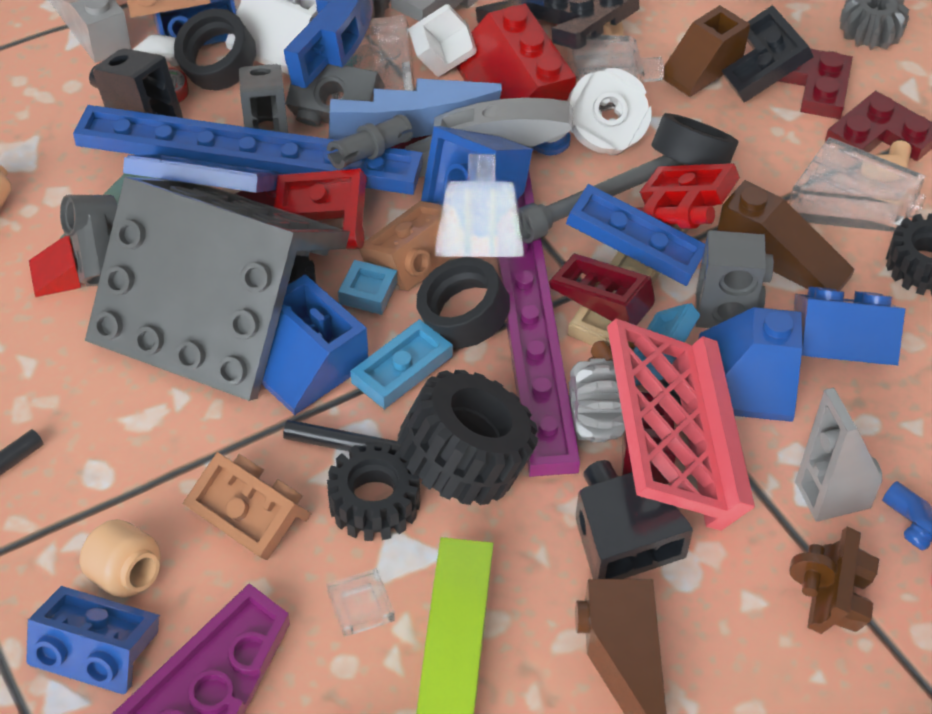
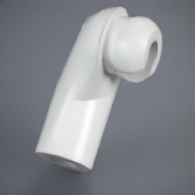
M153 34L132 49L165 56L166 61L170 62L172 66H179L174 57L175 37Z

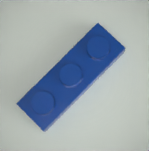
M590 184L584 189L566 221L567 225L685 286L688 285L703 257L705 243Z

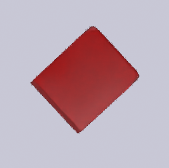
M70 236L60 238L29 260L35 297L81 288Z

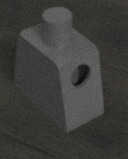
M268 64L239 68L244 127L259 129V123L271 121L274 126L272 131L288 133L281 65Z

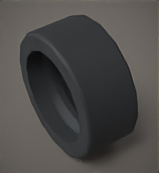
M213 8L197 13L181 27L174 42V57L180 68L194 84L202 89L217 91L229 88L239 82V68L253 66L256 57V44L250 32L236 14L226 9ZM234 34L235 41L233 47L223 59L207 66L196 64L198 52L206 41L217 35Z
M665 113L661 118L651 146L661 154L685 165L729 164L739 142L733 136L710 125L684 116Z
M462 257L449 260L438 266L423 280L417 293L416 308L426 325L453 344V347L464 348L478 345L492 337L500 329L510 311V297L492 264L481 258ZM474 287L487 289L483 300L471 311L451 318L440 316L443 306L455 294Z

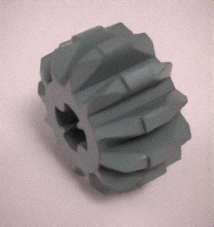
M846 0L840 16V29L844 31L845 39L855 40L856 47L866 45L871 51L875 46L888 49L890 44H898L900 38L904 35L909 20V8L904 5V0Z

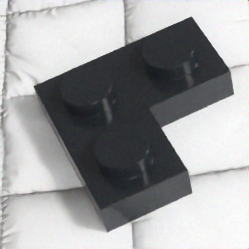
M773 5L747 21L750 24L747 42L753 50L722 70L725 79L744 103L814 57L808 44Z

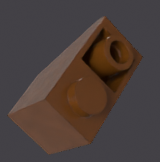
M719 5L691 24L662 68L660 78L691 97L723 76V69L744 56L750 24Z

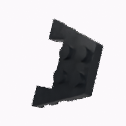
M505 0L476 7L477 23H480L490 12L510 6L526 4L536 19L559 24L551 27L552 42L554 44L578 50L586 45V36L591 34V38L599 37L604 33V24L610 21L611 25H617L638 11L640 5L639 0Z

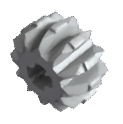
M605 358L589 359V361L577 362L570 371V381L568 382L569 401L577 439L590 440V442H606V440L618 439V437L623 435L625 426L613 361L605 360Z

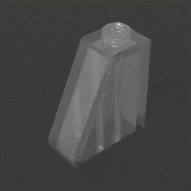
M828 137L794 185L789 204L808 223L894 232L897 225H901L902 220L907 217L913 219L914 215L920 213L926 200V195L920 193L926 176Z

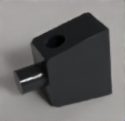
M123 48L91 69L89 82L93 87L99 89L105 107L183 118L165 56Z
M608 460L594 462L585 469L583 476L588 486L578 492L576 522L593 579H625L687 558L693 528L676 506L636 495L633 472L618 477Z

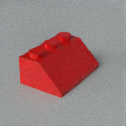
M526 4L510 6L490 12L473 29L471 34L477 52L456 66L464 81L501 83L500 99L548 98L568 101L569 95L576 85V75Z

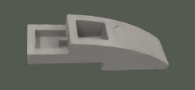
M548 98L499 99L472 104L438 115L434 119V126L500 136L532 148L544 142H556L572 131L573 107L568 101ZM432 135L405 148V150L423 152V166L419 178L425 177Z

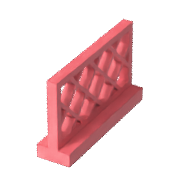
M616 318L607 326L636 495L701 513L704 515L706 527L722 531L752 510L755 504L718 341L702 336L693 345ZM628 341L632 342L646 357L643 362L628 346ZM662 353L676 357L673 365ZM651 363L668 382L669 385L666 388L647 368V364ZM634 376L654 398L651 402L636 387ZM673 389L679 395L681 405L670 394ZM656 404H659L677 424L674 429L654 408ZM642 418L661 438L662 441L658 445L644 430ZM681 431L688 437L690 448L679 437L678 434ZM666 445L686 467L682 472L663 452L662 449ZM650 461L668 480L670 485L653 481ZM690 474L697 481L698 491L687 479Z

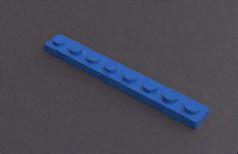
M87 105L73 132L75 144L79 147L134 155L159 154L277 171L281 175L362 169L367 176L366 188L414 195L423 166V152L388 148L378 158H364L347 165L343 169H337L331 164L327 155L338 151V149L327 150L328 143L333 141V139Z

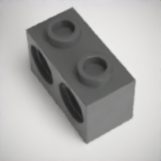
M708 230L695 293L696 310L700 313L696 327L711 328L753 307L764 308L766 289L762 285L763 282H771L774 264L773 254H766L765 234Z

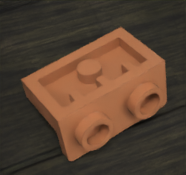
M419 201L367 239L359 251L364 262L397 270L399 288L409 291L424 280L435 268L462 251L467 246V240L455 207Z
M216 452L182 504L257 556L268 561L295 518L298 517L306 522L312 513L298 505L303 495L279 479L276 480L273 486H270L260 479L264 469L243 455L238 454L236 459L232 461Z

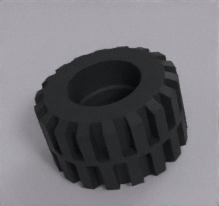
M446 370L439 372L436 377L431 376L419 392L398 433L397 442L401 445L399 453L403 460L409 462L408 470L412 475L419 476L422 479L421 483L429 490L431 488L440 492V496L448 500L453 497L458 499L461 504L471 505L475 501L479 505L489 504L492 499L495 501L501 499L515 482L533 454L538 442V438L535 436L538 431L536 423L530 419L532 416L531 412L526 406L521 405L518 396L513 392L507 391L503 388L504 385L496 380L493 382L486 379L485 375L476 372L469 374L465 370H455L454 373Z

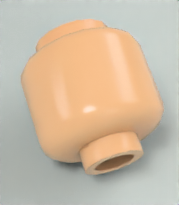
M115 519L106 521L96 527L86 538L81 548L80 566L82 573L92 583L110 595L126 598L144 591L155 581L159 573L161 554L159 545L151 535L129 522Z

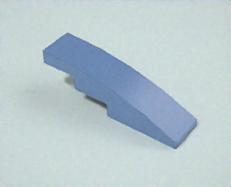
M417 78L415 91L374 89L373 101L330 99L328 139L339 140L356 133L357 128L364 124L372 123L376 125L398 114L406 116L412 125V129L401 134L412 132V138L432 135L436 116L472 104L499 100L502 85L501 83Z

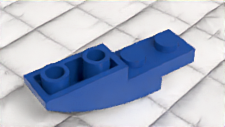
M316 0L318 14L283 50L292 85L306 89L328 64L343 68L353 56L367 32L373 12V0Z

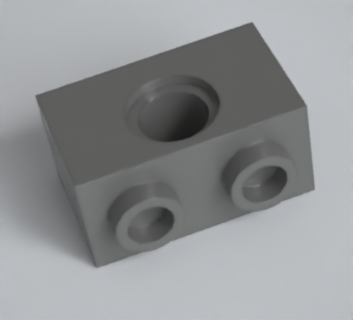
M328 64L306 89L290 83L285 104L296 116L297 121L310 126H320L321 122L329 123L330 105H326V101L332 93L343 92L341 100L373 101L374 89H384L385 84L376 71L345 65L342 68Z

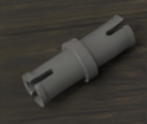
M398 114L376 125L372 123L364 124L357 128L356 133L329 142L327 150L338 149V151L327 154L328 158L337 169H343L347 165L364 158H378L383 155L385 149L411 140L412 132L401 133L412 129V125L407 117L402 114Z

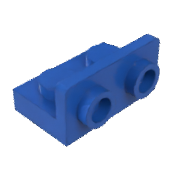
M60 586L28 619L26 661L28 665L119 694H126L132 686L134 661L158 633L159 615Z

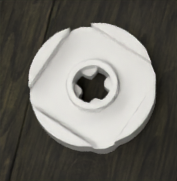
M606 68L604 71L591 72L585 75L575 85L568 98V102L573 107V130L570 132L585 147L598 153L618 155L632 147L646 133L652 117L651 106L648 107V101L645 97L647 92L643 84L632 74L617 68ZM609 102H612L616 105L614 112L619 115L618 119L610 118L606 120L603 118L602 112L599 110V104L606 106Z

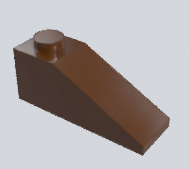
M744 180L722 205L717 231L765 234L766 254H773V272L806 289L811 286L837 289V291H841L852 277L855 269L785 199Z
M588 579L585 600H576L575 605L576 633H586L588 657L624 714H667L653 579Z

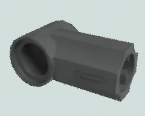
M65 195L61 202L60 222L65 235L72 238L79 283H84L86 286H98L118 206L112 195Z

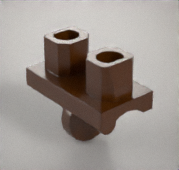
M847 526L842 530L840 541L824 546L812 544L809 546L808 552L799 553L792 558L789 568L791 577L803 585L802 593L804 595L812 597L807 628L822 634L835 624L857 632L871 621L874 603L854 593L853 588L856 586L863 590L873 583L878 573L879 559L859 548L861 532Z

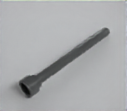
M663 155L596 184L594 187L611 196H615L647 182L658 166H679L684 164ZM583 191L548 206L530 203L514 210L512 223L518 237L525 243H531L546 236L554 222L569 216Z

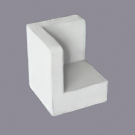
M445 4L408 28L416 56L437 77L445 74L477 52L469 25L449 4Z

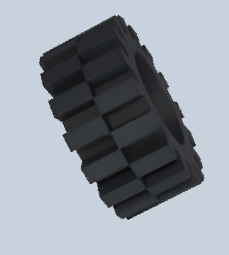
M929 213L926 220L923 219L921 214H916L913 216L912 221L907 217L902 220L901 225H897L886 255L887 271L893 270L891 277L895 282L904 279L901 287L909 290L912 285L918 287L916 294L924 295L925 290L928 289L931 291L932 296V258L919 252H932V214Z
M375 442L366 443V451L361 453L357 445L349 448V459L341 453L336 458V467L331 465L328 471L329 480H327L329 510L331 517L335 516L336 525L341 530L347 526L348 535L354 538L357 537L359 531H364V541H373V536L376 532H381L382 541L391 539L392 528L399 535L406 530V521L412 524L416 519V510H419L420 478L419 476L412 475L408 470L409 462L401 458L399 450L395 455H392V445L383 443L381 451L375 450ZM370 482H381L391 486L394 490L389 497L379 501L363 500L354 493L359 486Z

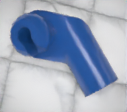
M896 481L887 490L882 501L912 522L910 527L904 531V538L919 550H926L932 542V506L903 484Z

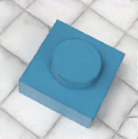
M354 260L338 290L339 304L382 315L397 285V270Z

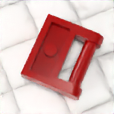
M362 169L278 175L274 207L313 220L344 218L343 228L341 229L350 231L346 249H362L364 245V229L362 225L367 176Z

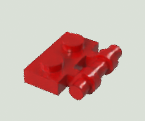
M735 163L658 166L639 192L644 202V207L635 208L668 225L678 224L682 229H696L700 224H712L715 220L713 206L722 205L740 179Z

